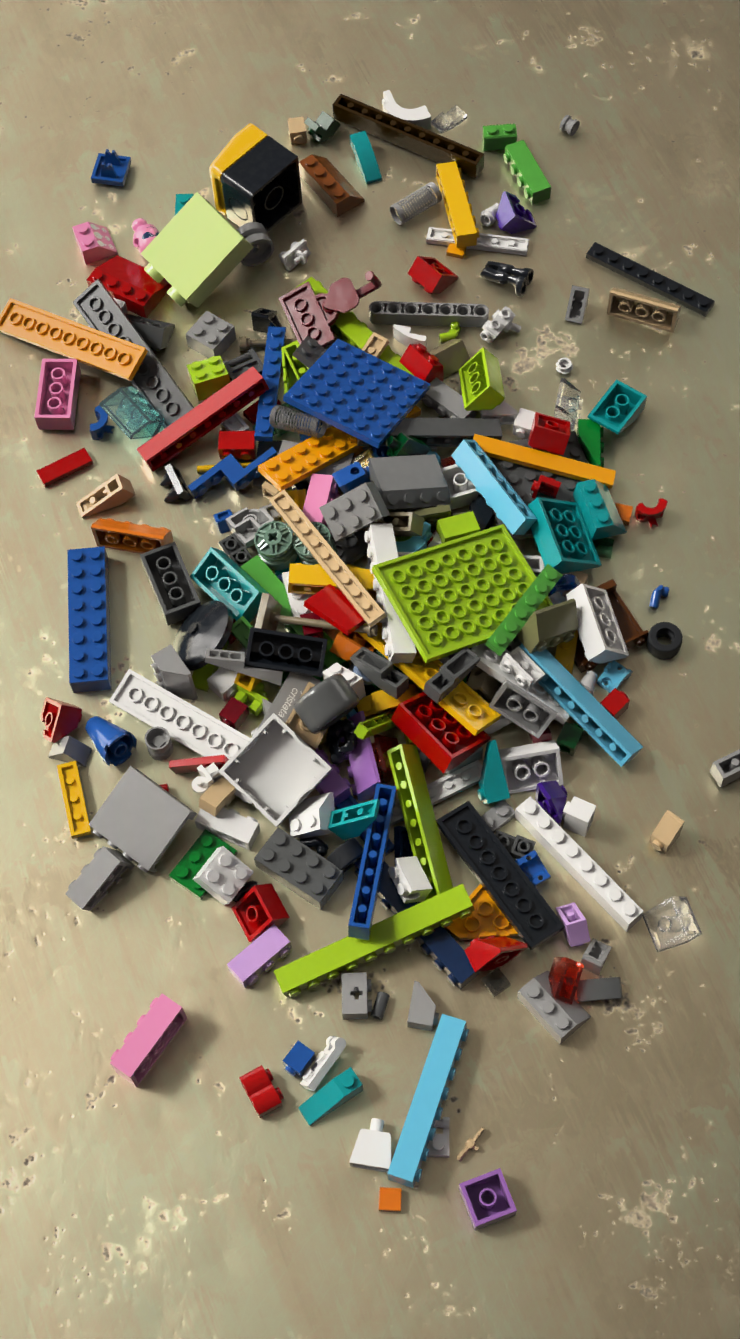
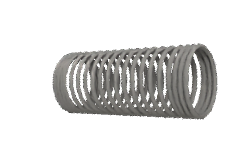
M430 182L404 197V199L391 205L390 213L397 224H404L419 215V213L442 200L441 192L435 183Z
M275 405L270 413L269 421L273 428L321 438L327 429V423L322 421V427L318 433L321 420L299 409ZM280 407V409H279V411H278V413H277L276 423H275V415H276V412H277L278 408Z

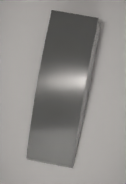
M361 647L350 657L354 665L370 681L395 699H398L409 689V677L393 669V663L365 647Z
M465 647L443 664L439 672L425 683L423 692L438 704L460 684L479 663L481 658Z

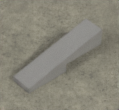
M206 648V663L281 685L283 671L244 665L245 652Z

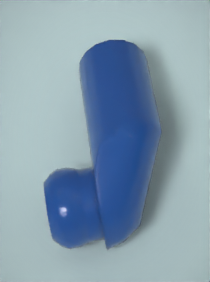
M659 585L652 592L649 607L658 609L661 596L667 597L669 588Z

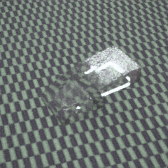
M455 105L446 114L442 111L431 121V124L440 133H444L466 120L467 114Z

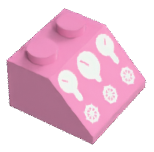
M85 222L72 227L85 264L118 254L107 227L91 222Z

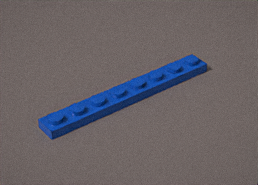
M268 326L262 377L269 390L259 396L254 434L255 441H273L274 428L271 426L269 418L272 408L278 402L282 368L281 347H284L286 327Z

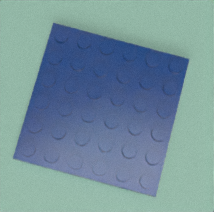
M337 339L287 391L283 401L379 448L430 388V383L345 341Z

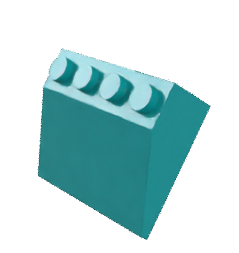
M537 497L527 506L537 518L530 528L544 566L549 564L561 574L602 566L578 503Z

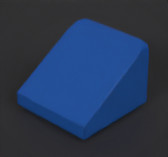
M230 509L213 515L221 534L231 531L226 522V518L233 515Z

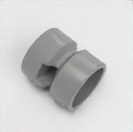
M158 726L152 727L147 731L144 739L150 756L160 761L169 758L173 753V744L169 732L165 728Z

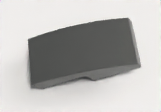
M234 533L218 542L222 551L237 565L242 566L252 559L245 546H242Z
M499 830L495 832L496 837L512 858L520 859L534 849L535 841L519 835L514 837Z
M620 977L576 981L578 1002L623 998Z

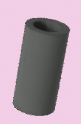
M378 992L370 1015L372 1018L383 1019L390 997L389 994Z

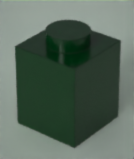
M565 722L556 740L560 751L573 757L582 739L584 729L575 723Z

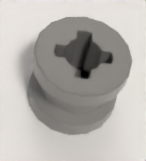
M566 115L561 121L560 130L567 131L568 135L573 136L579 128L580 121L577 119L573 120L570 115Z

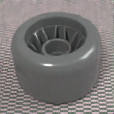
M337 673L308 690L296 701L294 709L308 730L313 734H318L350 713L359 704V697L345 677Z

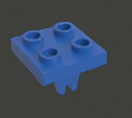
M106 149L105 154L98 153L91 182L124 187L131 164V157L119 156L115 150L110 153L108 149Z

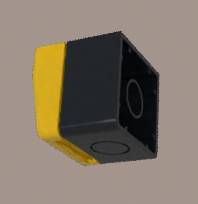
M251 123L231 139L210 165L215 207L221 214L239 227L249 222H258L268 232L302 204L298 156Z

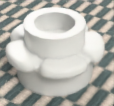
M561 358L556 363V370L559 373L568 374L573 369V364L568 358Z

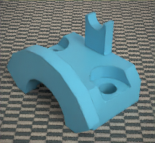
M614 660L611 663L609 662L604 668V672L599 676L596 684L610 693L614 688L618 690L623 681L628 679L633 671Z

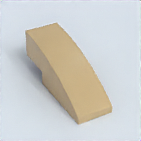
M224 776L220 777L199 798V808L216 817L222 808H227L236 797L234 795L236 788Z

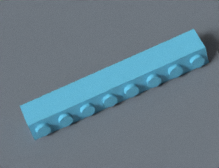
M523 644L519 646L545 673V676L538 683L621 767L638 754L643 746L547 649L530 654Z
M445 1014L441 1015L387 1173L388 1180L414 1188L415 1182L419 1183L423 1170L420 1167L422 1161L426 1162L430 1149L427 1146L429 1140L433 1141L436 1128H434L436 1120L440 1121L443 1108H441L443 1100H447L450 1090L447 1086L449 1080L453 1081L456 1073L454 1065L456 1060L460 1061L463 1051L460 1047L462 1041L466 1042L469 1034L465 1020Z

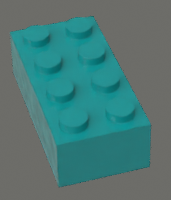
M210 547L190 575V578L213 600L221 601L227 605L232 611L233 619L236 621L243 616L251 623L258 613L262 593H268L226 553Z

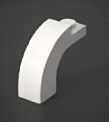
M390 90L383 91L384 99H382L384 112L424 129H431V115L425 105L414 109H406L395 102Z

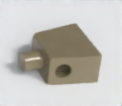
M474 667L466 684L490 704L502 683L488 675L481 668Z

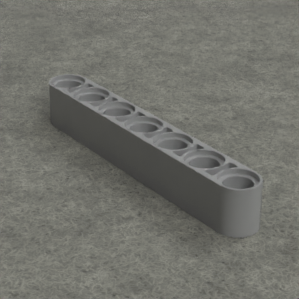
M374 301L369 305V319L371 323L380 325L451 327L450 324L457 321L460 324L459 327H482L489 318V309L484 304Z

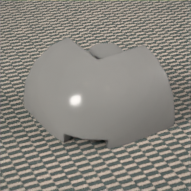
M246 507L226 518L232 534L234 533L240 543L246 548L255 544V533L262 525L275 521L261 507L259 509H248Z

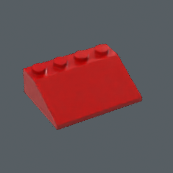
M119 255L96 267L86 279L88 287L97 279L100 280L113 298L126 303L128 311L145 318L149 317L167 291L172 287L165 278L160 283H157L144 270L145 267Z
M424 692L399 703L391 718L392 722L443 774L460 765L491 738L484 730L474 736Z

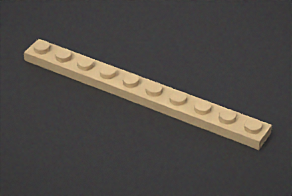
M282 490L270 498L271 505L371 628L386 617L385 612L288 493Z

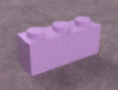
M273 924L227 964L228 969L244 988L248 985L251 986L257 982L260 974L264 971L268 972L274 967V962L279 958L283 959L290 953L291 943L278 927Z

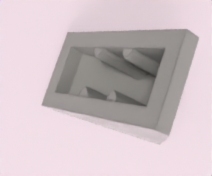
M572 285L565 320L582 324L588 305L589 288Z
M66 736L53 743L48 757L64 762L76 761L78 765L86 767L92 748L71 736Z
M593 938L583 954L580 967L599 976L612 947Z

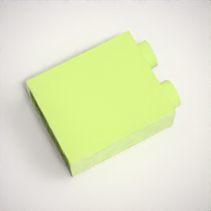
M196 192L141 252V255L149 262L144 270L157 283H160L165 278L172 285L167 294L182 307L188 301L198 308L254 247L209 201Z

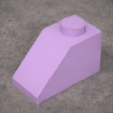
M575 902L556 907L557 916L565 926L563 933L571 947L581 946L586 942H590L586 918Z

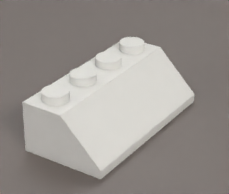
M582 583L567 593V600L574 598L576 601L577 630L588 661L601 664L628 657L629 653L607 591Z

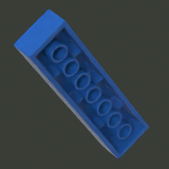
M105 546L67 550L69 683L73 693L112 690L107 552Z

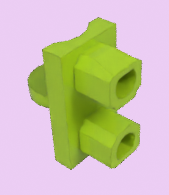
M261 682L251 692L237 685L238 692L234 698L244 704L247 700L251 702L248 709L252 714L258 716L263 711L262 699L268 701L265 698L268 693L264 691L265 685Z

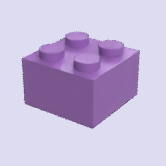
M500 1168L459 1184L461 1196L475 1231L516 1215L517 1209Z

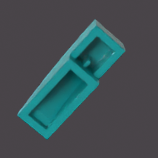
M366 131L351 134L350 145L366 185L382 180L380 169Z

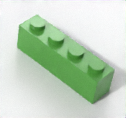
M524 140L506 145L505 153L503 154L504 161L509 164L512 175L516 176L519 187L523 188L526 199H529L531 204L550 199L551 186Z

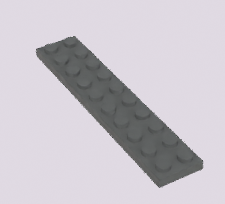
M97 279L73 301V304L91 328L145 347L148 350L143 362L130 382L164 428H167L194 408L100 280Z

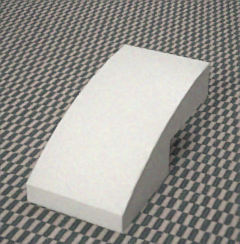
M394 324L393 336L398 342L407 347L410 344L418 343L427 347V336L411 333V327Z

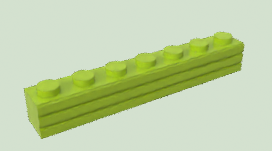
M395 710L360 722L354 733L359 739L363 740L397 727L391 720Z

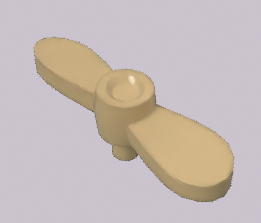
M481 1127L473 1139L469 1138L466 1141V1147L457 1157L458 1161L461 1162L469 1150H479V1147L476 1146V1141L485 1130L483 1127Z

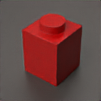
M614 688L600 704L617 720L628 709L630 700L624 692Z

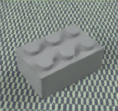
M374 481L366 482L319 507L335 542L344 540L369 527L370 523H376L390 515Z

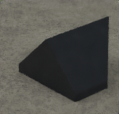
M259 308L251 314L254 331L267 333L268 326L282 327L277 311Z

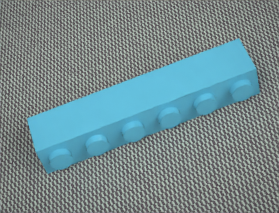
M463 439L451 455L456 465L464 471L466 478L476 487V491L485 498L487 505L495 511L497 518L506 525L508 532L513 535H524L537 518L475 440Z

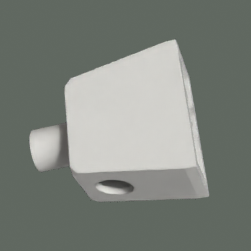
M373 1118L370 1130L360 1129L350 1158V1167L388 1173L391 1164V1133L383 1132L384 1120Z

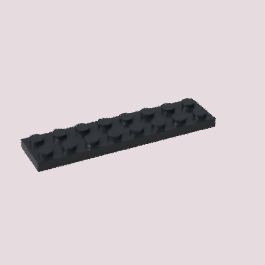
M470 801L436 820L438 828L530 950H533L564 930V924Z

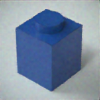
M297 1041L283 1059L284 1070L293 1077L297 1075L301 1078L315 1060V1052L300 1041Z

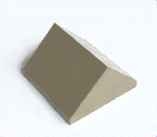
M459 339L449 340L429 351L443 365L444 379L459 372V369L470 360L463 340Z

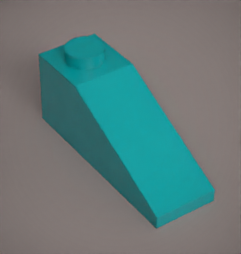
M496 740L487 742L481 770L480 789L477 792L480 801L483 800V804L510 798Z
M375 799L331 811L328 829L342 840L358 837L377 818L380 800Z
M350 1067L328 1082L299 1106L298 1109L309 1126H311L363 1091V1084Z

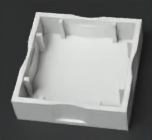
M273 713L253 734L250 741L238 750L218 772L238 791L242 792L276 827H279L333 768Z

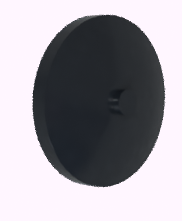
M209 601L197 607L182 623L176 634L173 648L189 671L200 669L208 664L205 662L206 648L223 649L233 627L231 609L221 601Z

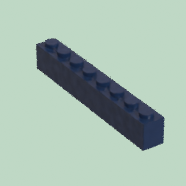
M362 857L354 863V873L357 877ZM384 861L378 890L382 906L387 911L390 909L395 915L421 903V901L403 902L389 875L388 870L390 867ZM440 926L433 929L434 932L430 935L416 937L415 940L421 944L420 948L427 956L431 955L434 959V965L440 971H445L448 975V981L454 987L457 985L461 990L479 975V972L474 971L465 951L445 928Z

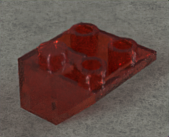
M376 734L374 735V742L371 743L380 780L382 779L384 785H388L393 778L387 751L399 744L397 738Z

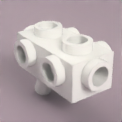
M506 306L501 311L498 309L492 315L493 320H487L482 326L484 330L480 334L481 338L491 344L502 331L507 333L511 329L519 333L521 326L512 323L516 315Z

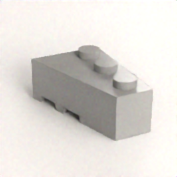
M103 846L95 852L94 859L90 864L83 867L81 870L82 874L78 879L71 882L66 895L82 910L90 911L108 893L106 891L114 881L118 883L122 879L120 875L127 868L131 870L135 865L118 850Z

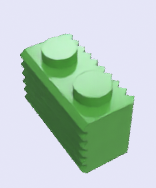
M514 123L483 126L482 143L484 151L505 149L506 145L517 142V130Z

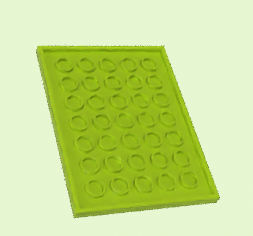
M504 524L382 562L372 567V572L425 663L460 652L465 647L472 648L486 643L537 578ZM548 595L536 611L553 605Z

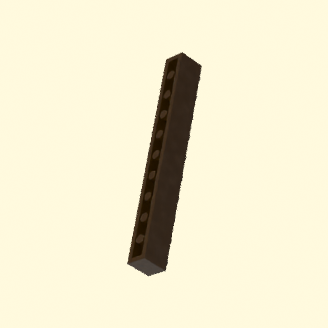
M340 94L332 104L334 119L359 130L366 131V133L437 163L456 161L457 167L461 168V173L476 179L484 168V153L343 94Z

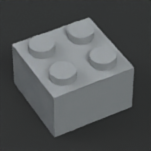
M206 310L186 333L188 347L207 358L222 356L236 340L235 327Z

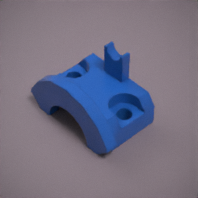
M98 405L94 410L98 422L90 424L92 440L103 439L104 432L113 433L111 430L115 428L114 426L107 425L108 413L106 408Z
M535 850L520 859H515L535 888L551 878Z

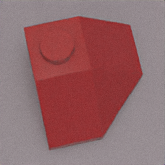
M46 697L41 713V721L45 722L46 730L43 731V738L55 743L75 730L82 719V709L75 705Z

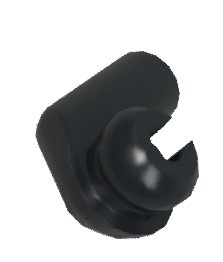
M253 880L246 882L233 898V901L237 903L254 885H258L257 882Z

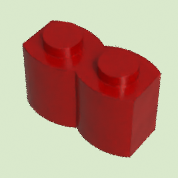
M261 1065L239 1077L260 1118L283 1106L281 1100L284 1097L279 1087L274 1088L271 1081L274 1078L268 1068L264 1070Z

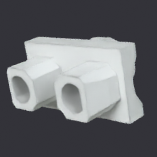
M302 239L300 242H293L289 251H282L279 254V258L287 271H291L299 263L303 265L307 263V257L311 252L307 247L305 239Z
M212 763L206 768L202 764L197 767L200 776L192 781V788L196 793H204L214 782L222 777L218 772L217 766Z

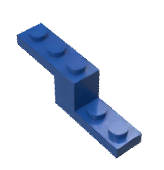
M271 447L245 468L240 465L232 454H229L192 482L188 488L196 499L198 496L204 495L207 489L218 484L225 477L236 491L246 488L253 479L259 478L262 475L258 471V465L277 456L278 453Z

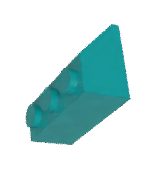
M595 479L577 482L573 497L575 502L578 503L591 539L596 540L625 534L627 531L608 487Z

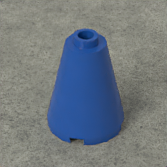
M99 716L92 717L87 721L85 729L107 765L113 764L118 766L130 758L132 755L130 751L133 747L136 748L137 739L132 733Z

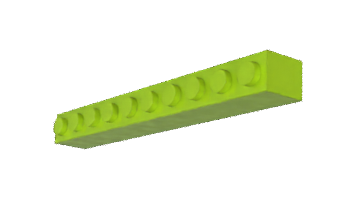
M312 276L299 285L301 286L309 281L316 295L328 293L322 283L316 281ZM352 311L347 313L340 312L336 322L330 326L332 331L342 341L361 350L373 333L364 322L357 319ZM387 345L379 359L413 375L399 362L401 356L395 354L390 346Z
M462 883L373 924L369 940L347 936L274 970L282 993L286 997H295L301 994V990L307 987L311 989L319 986L322 980L334 979L344 970L351 971L356 969L359 963L364 961L371 962L377 958V955L383 952L385 954L396 950V946L410 944L420 935H430L434 932L433 929L440 926L442 928L447 927L453 923V920L459 917L464 919L470 916L475 909Z

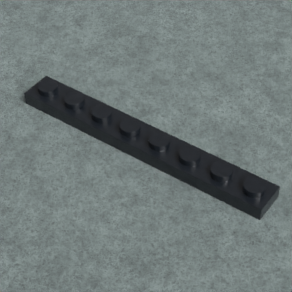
M596 242L586 253L587 259L704 317L707 316L714 306V300Z

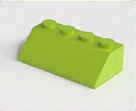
M483 347L459 369L463 403L466 411L493 410L505 399L499 360Z

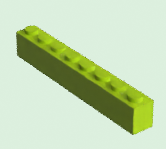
M400 744L388 750L387 754L395 786H397L396 789L413 856H417L433 888L425 899L428 900L453 888L417 746Z

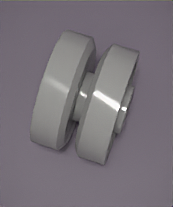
M249 222L236 229L254 247L241 261L243 265L256 266L269 259L274 251V244L261 223Z

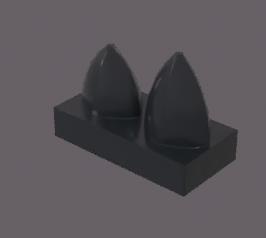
M171 463L165 466L167 473L163 476L160 485L165 487L173 485V487L166 494L164 502H173L181 498L188 501L192 496L179 469Z

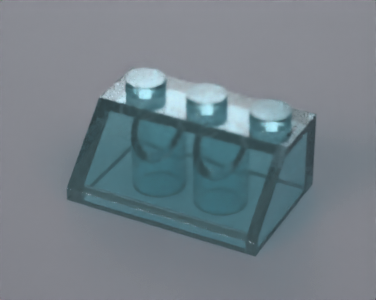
M133 386L120 387L99 404L130 439L154 437L158 434L164 422L159 412Z

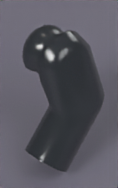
M320 838L300 839V842L307 847L315 848L319 855H327L328 845Z

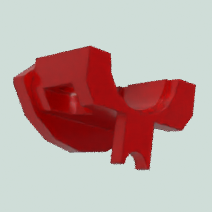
M663 498L658 499V504L654 508H648L643 503H639L635 510L636 520L639 522L648 521L650 528L653 525L658 527L656 519L663 517L668 501Z

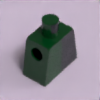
M402 432L396 438L389 436L385 442V445L389 447L386 452L389 457L427 455L431 449L422 440Z

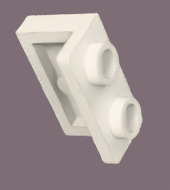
M519 646L511 653H506L502 658L501 664L504 670L511 673L516 678L517 683L522 687L524 686L526 690H529L545 676L540 667Z

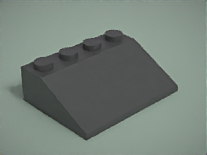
M435 454L368 458L370 480L375 482L389 512H407L420 508H432L437 505H451L449 487Z

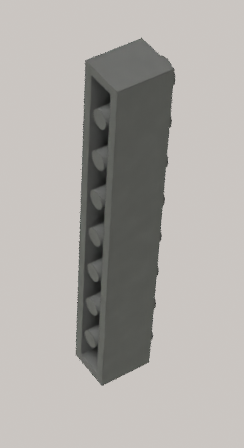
M421 417L404 418L389 435L396 438L402 432L422 440L429 447H458L463 439L473 440L474 434L501 440L503 436L499 419ZM357 438L358 446H372Z

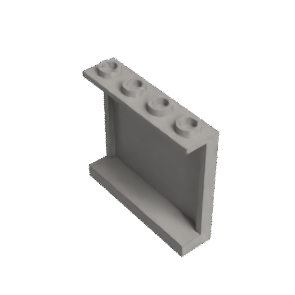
M130 766L88 825L93 828L92 832L100 838L104 836L109 840L107 842L108 845L116 850L118 848L123 851L122 855L130 861L134 859L139 863L137 867L147 873L148 871H157L154 866L188 819L193 820L197 813L137 768Z

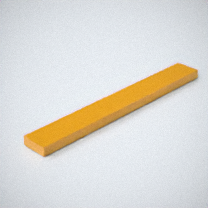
M474 434L473 440L478 443L489 457L580 481L595 479L610 489L613 487L615 470Z

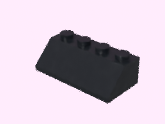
M250 627L244 665L322 677L327 639Z

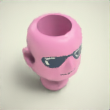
M142 218L136 219L132 224V229L135 232L133 244L141 254L159 234V231L154 225L147 224V221Z

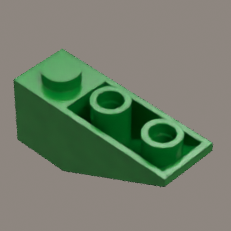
M578 419L577 437L588 463L604 467V457H601V453L604 451V442H600V438H603L604 427H600V424L590 419Z

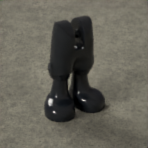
M488 261L480 275L491 282L513 285L516 295L523 297L526 285H530L532 282L534 271L530 268L519 269L514 268L510 264Z

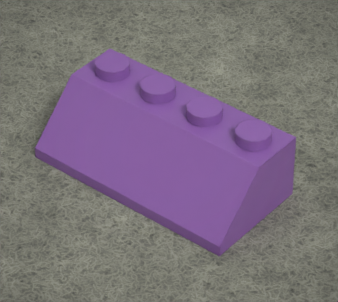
M359 711L348 720H353L355 727H357L360 722L366 721L364 711ZM342 737L340 742L345 743V738ZM370 737L363 740L358 738L356 748L349 755L344 754L345 760H349L350 766H347L349 778L353 777L354 784H351L353 796L357 795L358 802L374 799L376 784H381Z

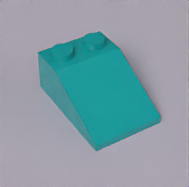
M616 379L587 418L619 435L645 409L647 396Z

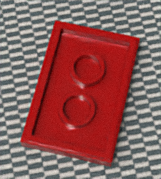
M331 584L304 601V607L347 636L366 623L344 594Z

